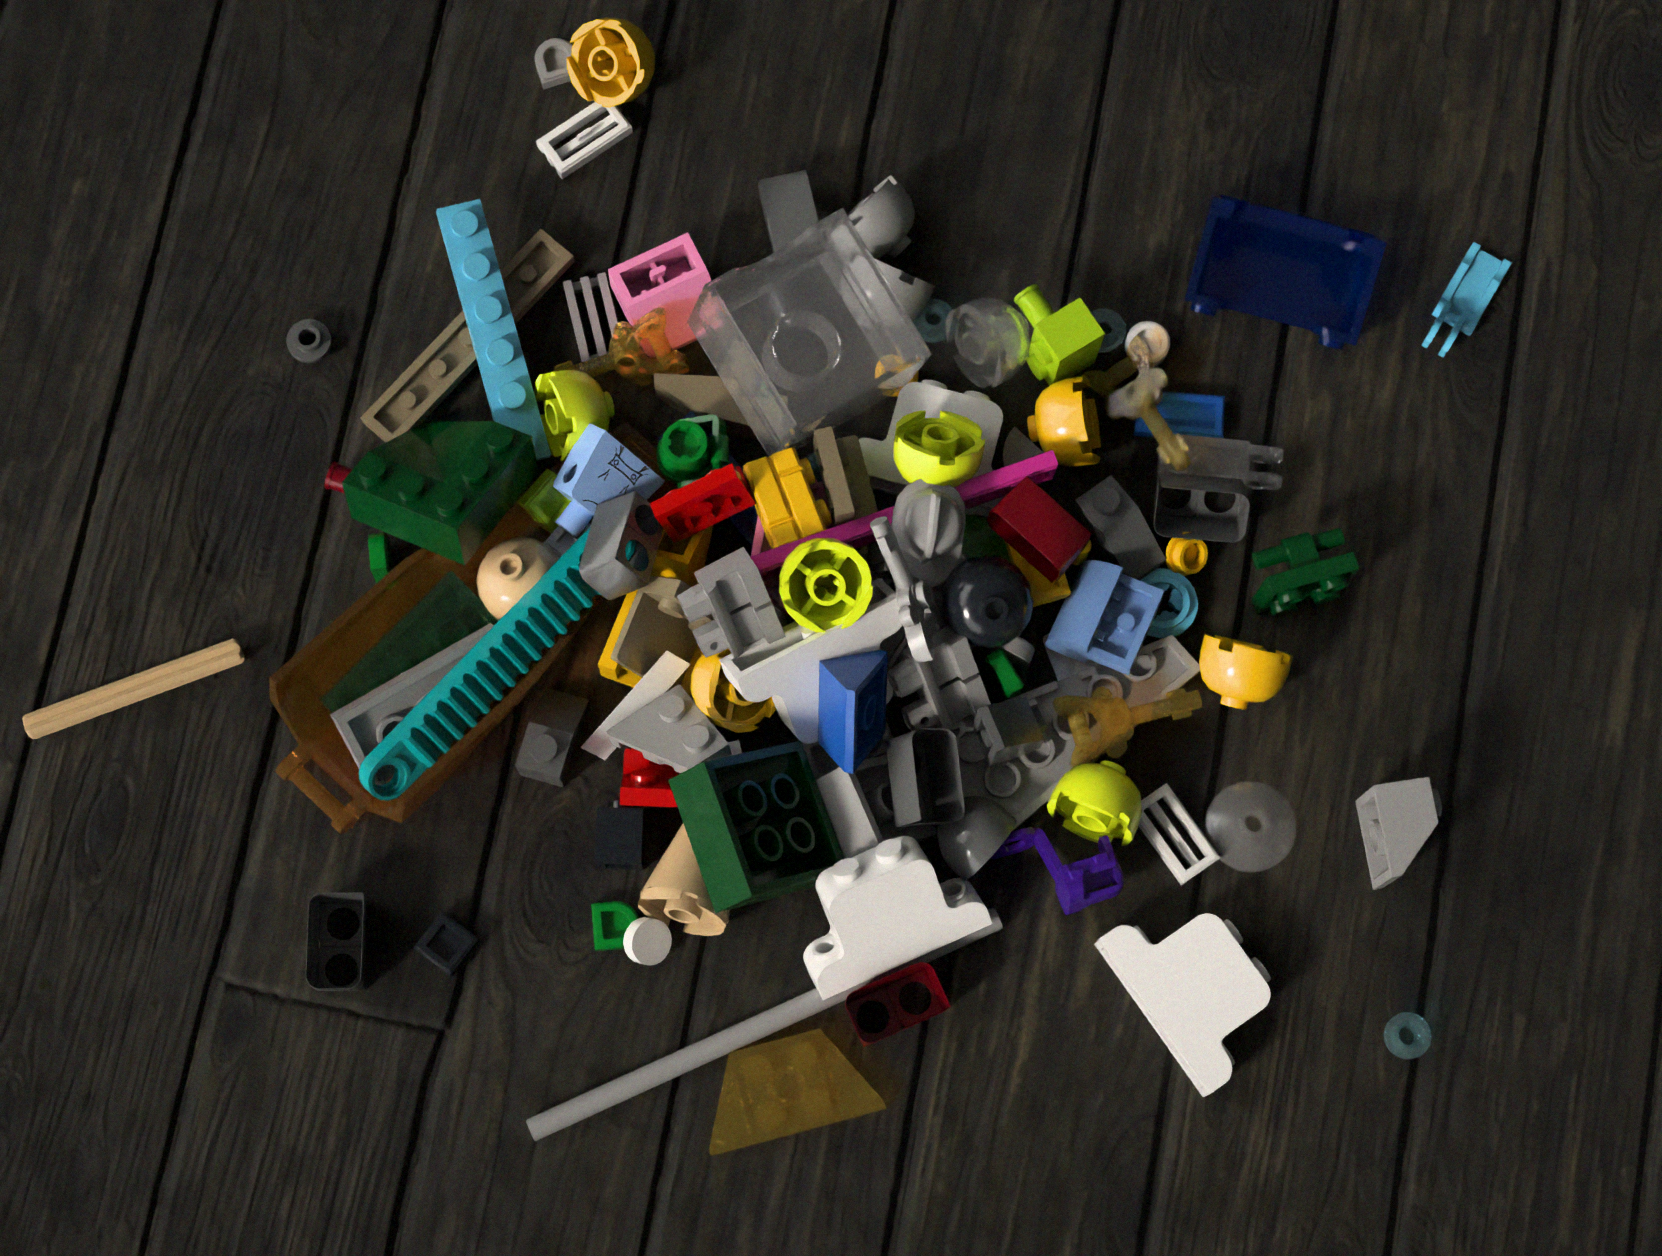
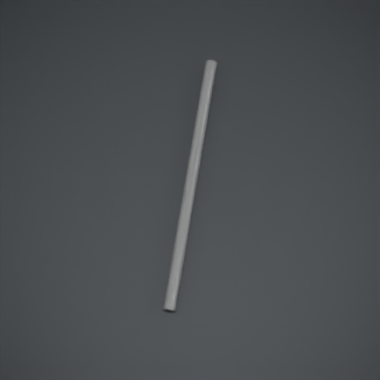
M994 908L988 909L992 924L825 1000H822L817 988L812 989L528 1118L526 1123L534 1141L540 1140L845 1001L851 992L916 963H928L1003 929L1001 920Z

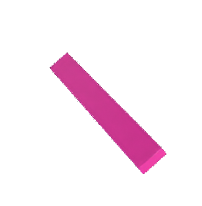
M1051 450L971 478L953 488L959 492L965 504V510L1006 496L1026 476L1036 484L1051 480L1059 464L1054 451ZM894 506L751 556V559L757 566L763 582L779 577L787 555L799 544L813 538H835L853 546L855 549L877 542L870 523L876 518L885 516L891 525Z

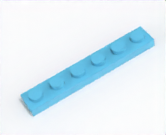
M476 199L438 208L436 215L493 420L532 436L537 461L550 458L551 452L481 200Z

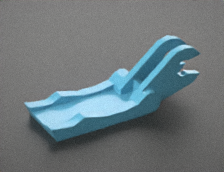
M1475 242L1470 246L1431 315L1436 317V320L1421 345L1427 348L1443 322L1447 323L1453 328L1438 353L1443 358L1459 331L1468 336L1472 334L1512 263L1506 259L1501 261L1480 249L1481 245Z

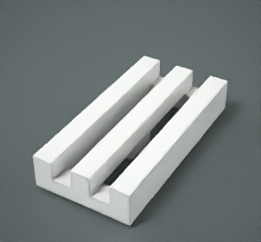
M594 102L538 139L536 143L539 150L546 155L551 166L555 167L560 178L564 179L632 134L633 130L617 106L603 107L602 104ZM607 110L610 113L609 116L592 127H588L556 151L552 148ZM618 124L616 127H614L613 129H611L610 131H608L607 133H605L604 135H602L601 137H599L598 139H596L595 141H593L592 143H590L589 145H587L586 147H584L583 149H581L565 161H562L564 158H566L567 156H569L570 154H572L573 152H575L576 150H578L579 148H581L582 146H584L585 144H587L603 132Z
M1167 783L1141 800L1142 815L1139 827L1181 886L1220 859V856ZM1163 798L1204 855L1202 860L1199 861L1158 805V800ZM1146 808L1149 809V811L1152 813V815L1157 820L1159 825L1162 827L1164 832L1167 834L1169 839L1172 841L1174 846L1177 848L1179 853L1190 866L1189 869H1184L1182 864L1179 862L1177 857L1174 855V853L1169 848L1167 843L1164 841L1162 836L1159 834L1157 829L1154 827L1152 822L1146 816V814L1144 813V810Z

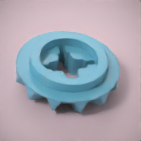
M1157 568L1140 581L1165 590L1164 595L1167 589H1169L1171 593L1168 606L1173 611L1171 613L1163 611L1160 616L1157 615L1147 635L1159 639L1170 635L1180 636L1189 628L1196 617L1198 609L1197 594L1189 580L1180 573H1174L1170 569Z

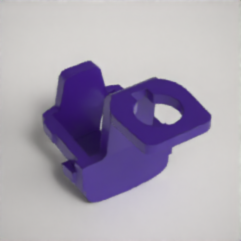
M1023 828L1011 832L991 857L993 860L1025 851L1035 845L1055 881V891L1065 915L1080 912L1091 904L1119 895L1124 885L1121 867L1107 835L1099 837L1098 848L1100 854L1071 864L1062 865L1042 829ZM1020 840L1019 842H1017V843H1015V844L1005 846V845H1007V844H1009V843H1011V842ZM1111 883L1113 884V886L1097 890L1091 893H1086L1087 891L1094 890L1109 885Z

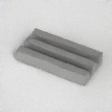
M599 273L597 277L591 279L588 276L581 277L580 281L573 283L571 280L564 281L563 287L583 368L626 358L606 273ZM598 288L601 291L615 349L608 352L606 351L592 290ZM581 292L584 295L598 354L590 356L575 294Z

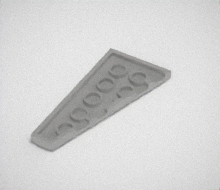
M1173 635L1142 646L1130 675L1100 664L1081 670L1078 674L1063 680L1051 682L1005 700L1010 701L1026 697L1031 709L1039 708L1047 727V733L1042 734L1044 741L1039 749L992 768H989L972 728L975 716L972 715L953 723L951 731L957 739L963 796L986 797L1000 804L1017 822L1012 830L1013 832L1049 801L1053 789L1067 771L1074 766L1094 763L1194 678L1200 672L1199 664Z

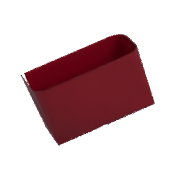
M1028 476L989 512L987 518L988 525L995 533L1051 583L1056 579L1055 584L1087 546L1092 534Z
M924 962L911 965L851 992L844 1003L863 1047L900 1032L901 1024L905 1026L904 1029H907L951 1008L935 970L931 965ZM910 982L924 984L931 993L929 1008L918 1015L907 1013L899 1003L901 989ZM867 1001L881 1002L889 1012L888 1025L879 1033H867L857 1023V1011Z

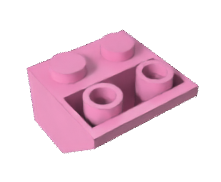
M688 232L608 269L611 290L648 362H652L728 326L709 272Z

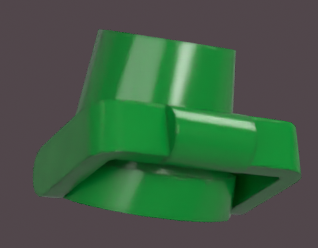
M709 414L680 419L670 425L664 432L656 451L658 469L666 479L677 484V489L706 476L712 467L715 470L729 464L726 422L720 417ZM712 426L711 441L702 429L703 427Z

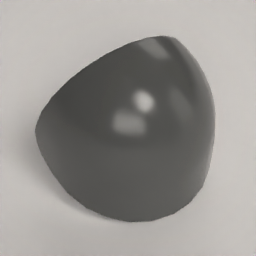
M964 797V817L958 822L937 826V839L942 857L949 868L964 881L973 876L993 856L1017 823L1015 818L1004 807L986 797Z

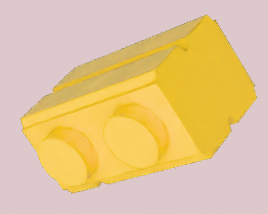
M795 447L743 465V473L756 501L754 506L771 549L827 530L825 526L832 524L825 501L823 499L815 501L810 485L816 483L810 462L807 457L799 460Z

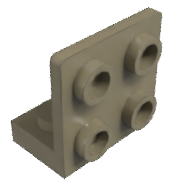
M651 576L649 584L638 589L612 651L611 659L642 678L666 651L690 663L697 646L692 630L713 621V616L709 614L690 624L677 596L691 588V586L682 580ZM687 669L666 692L678 684L681 685Z

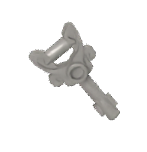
M885 516L876 518L870 523V526L897 586L896 596L900 608L899 619L904 627L912 657L915 662L934 660L935 653L934 643L931 638L934 631L946 628V622L934 602L933 591L929 582L912 577L888 518Z

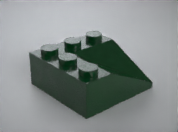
M495 421L425 422L368 451L343 480L342 485L352 519L466 565L537 476L539 470L533 439L528 434Z
M801 741L703 761L668 780L715 913L812 888L816 885V880L821 872L844 859Z

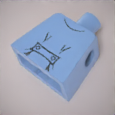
M589 423L578 441L573 445L554 480L553 487L571 501L556 520V524L573 537L578 538L591 519H593L599 503L636 491L647 500L661 487L665 480L606 430Z

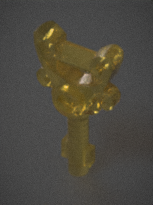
M658 307L641 317L634 326L624 321L617 323L613 329L614 337L611 338L609 343V353L573 365L570 360L556 365L554 371L578 370L587 373L591 377H595L615 369L622 377L626 379L633 377L636 384L645 386L652 382L654 373L680 375L688 373L690 371V363L685 354L672 350L664 332L667 311L664 308ZM648 338L656 358L649 357L640 348V341L642 339Z
M1137 335L1129 343L1127 349L1128 356L1105 372L1102 370H1090L1084 372L1082 376L1086 375L1091 388L1104 399H1107V402L1104 404L1105 412L1111 418L1119 419L1124 415L1128 419L1135 420L1142 417L1160 445L1156 450L1167 465L1172 463L1176 471H1181L1192 462L1186 453L1190 448L1179 433L1174 436L1156 408L1163 397L1160 389L1167 385L1168 377L1162 369L1153 368L1149 348L1142 338ZM1139 370V375L1134 381L1129 382L1122 389L1115 390L1114 387Z
M1105 686L1097 687L1092 692L1091 698L1071 695L1055 698L1052 703L1053 708L1057 714L1068 719L1075 743V748L1070 757V766L1073 768L1077 765L1091 763L1104 751L1107 752L1109 757L1119 758L1123 756L1127 749L1126 742L1131 739L1134 732L1133 725L1172 715L1173 721L1191 716V710L1202 708V700L1198 690L1186 693L1185 688L1167 692L1166 699L1128 708L1122 698H1112L1110 689ZM1085 713H1092L1101 725L1100 739L1097 741L1092 740Z

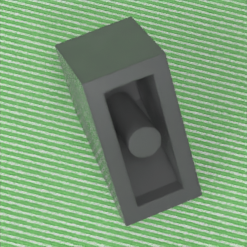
M1111 475L1075 499L1076 520L1092 533L1090 540L1107 561L1123 567L1122 574L1141 580L1166 563V558L1139 507Z
M549 688L545 689L528 722L515 764L521 776L564 787L590 700Z
M1026 697L978 708L972 725L989 768L1039 749L1044 741L1042 734L1047 733V727L1039 708L1031 709Z

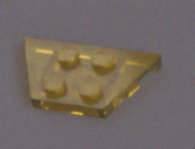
M820 1028L730 1052L709 1146L711 1157L882 1111L886 1109L885 1103Z

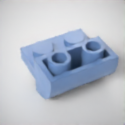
M1097 560L1084 561L1080 564L1070 586L1071 594L1065 598L1045 642V648L1087 664L1089 659L1130 675L1162 602L1165 590L1122 574L1123 567Z

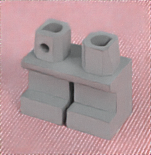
M744 547L694 572L698 584L677 596L690 624L709 614L713 616V621L692 630L705 658L729 649L736 659L743 653L744 646L762 638H765L770 644L786 637L759 570Z
M948 624L946 628L937 630L932 634L931 638L934 643L935 652L934 660L915 662L908 646L901 650L905 660L887 671L890 685L898 696L902 698L915 690L917 691L919 700L901 708L905 724L911 731L920 728H934L935 726L951 730L953 723L970 715L976 717L978 708L991 704L981 676L977 674L979 671L967 638L956 634Z

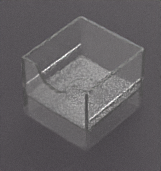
M843 208L814 223L795 240L772 255L746 267H735L706 283L687 321L768 457L791 447H795V450L813 441L814 430L832 426L833 429L900 391L932 355Z

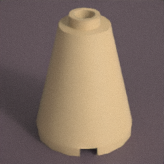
M683 823L641 890L638 908L649 918L664 922L667 927L671 919L684 923L683 932L702 936L720 935L724 932L729 922L730 910L715 913Z

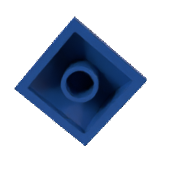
M876 650L819 661L818 743L846 773L853 774L885 734L888 651Z

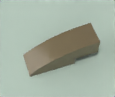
M654 373L656 396L680 413L686 415L692 411L696 416L714 414L726 422L728 434L757 441L786 444L788 396L744 394V377Z

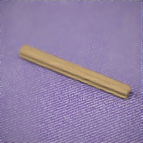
M229 639L30 712L22 718L25 731L29 737L37 739L239 665L245 661L242 647L236 639Z

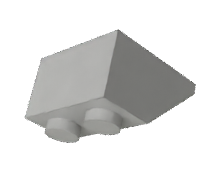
M887 755L864 759L853 774L846 773L838 767L816 780L844 859L852 858L876 847L885 840L894 839L899 836H910L920 843L937 835L935 827L895 828ZM918 793L922 820L926 812V805L922 796Z
M1429 777L1377 784L1355 801L1373 890L1382 889L1403 875L1438 824L1437 816H1441L1442 813L1441 799L1436 788L1431 789Z

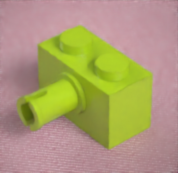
M1037 284L1028 286L1015 296V304L1020 307L1034 328L1027 353L1029 356L1027 357V363L1038 380L1044 378L1050 386L1055 382L1074 376L1095 363L1105 333L1081 298L1054 312Z

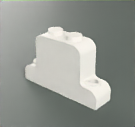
M926 379L922 380L921 383L911 382L906 384L899 392L886 439L883 441L871 438L859 439L872 489L898 496L907 485L911 484L898 471L894 462L893 448L896 423L903 416L916 411L926 410L925 418H939L940 411L952 412L967 417L978 424L982 429L981 439H985V447L980 468L973 478L993 471L991 463L1003 422V413L1000 407L990 401V398L983 393L966 391L962 394L947 390L946 385L935 380ZM1005 496L978 505L977 507L982 509L975 516L988 518L989 512Z
M879 578L871 582L873 586L872 599L865 613L852 626L841 629L843 624L827 629L826 632H815L800 626L794 621L782 627L786 637L770 644L765 638H762L745 646L741 656L736 659L732 653L719 659L726 678L747 701L761 702L772 697L779 718L803 743H815L818 741L819 661L880 650V643L885 638L896 633L902 626L899 619L900 608L896 592ZM888 677L886 705L890 701L893 694V688L890 685Z
M899 836L894 839L885 840L876 847L852 858L842 859L835 863L834 866L820 873L815 886L830 924V930L825 936L814 940L807 946L804 951L803 960L822 1000H825L992 924L986 906L968 880L964 881L961 878H953L939 884L935 870L918 842L910 836Z
M1205 913L1198 915L1155 945L1150 942L1137 925L1134 927L1128 925L1115 927L1099 938L1094 945L1202 1097L1210 1095L1230 1079L1232 1066L1235 1064L1232 1055L1222 1043V1040L1226 1035L1268 1005L1271 997L1270 988L1267 984L1271 980L1269 973L1257 958L1253 957L1250 960L1239 945L1243 942V938L1234 924L1228 919L1222 921L1213 914Z

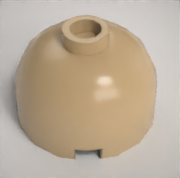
M516 537L502 541L489 550L479 565L476 584L479 598L494 620L498 622L560 559L559 556L546 544L535 538Z

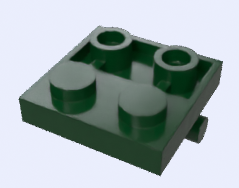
M1339 527L1314 535L1305 532L1281 539L1280 545L1252 553L1253 562L1257 570L1283 562L1286 563L1288 571L1266 577L1252 597L1257 615L1271 612L1272 617H1279L1297 610V604L1313 599L1314 604L1319 605L1340 597L1339 591L1349 586L1350 579L1359 570L1354 552L1322 561L1318 555V552L1345 544L1343 532Z

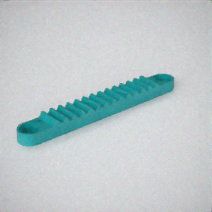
M590 528L366 756L359 769V781L371 795L379 800L389 801L403 794L427 768L436 767L439 764L438 757L441 754H449L452 751L451 743L453 741H461L465 737L464 730L467 727H475L478 724L477 717L480 714H488L491 711L490 703L501 700L504 697L503 690L506 687H514L516 685V676L518 674H526L529 671L528 664L531 661H539L542 658L541 651L544 648L553 647L555 644L554 637L557 634H565L568 631L567 624L570 621H578L580 619L579 611L582 608H590L593 605L592 598L595 595L601 594L582 579L579 571ZM630 540L626 544L625 554L628 561L634 553L635 540ZM388 764L394 765L395 772L393 778L387 784L376 785L375 776L378 770Z

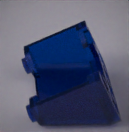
M1212 192L1184 300L1192 302L1191 310L1211 316L1216 315L1217 309L1226 310L1228 308L1311 330V332L1320 335L1318 339L1319 344L1343 350L1345 343L1357 344L1387 242L1382 237L1368 232Z

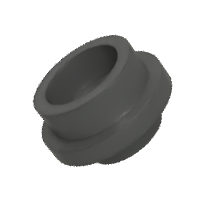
M305 319L297 322L290 328L286 343L289 352L295 359L304 363H314L320 361L328 354L332 345V338L328 328L322 322L314 319ZM306 334H314L316 340L311 345L301 344L302 337Z

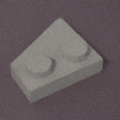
M680 684L606 731L610 742L614 746L621 748L622 745H626L642 752L645 759L659 765H670L679 773H683L703 761L727 757L732 754L728 742L697 707Z

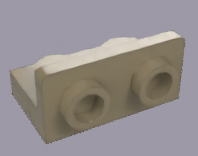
M832 426L814 430L813 449L834 527L878 512L858 437L852 435L835 439Z

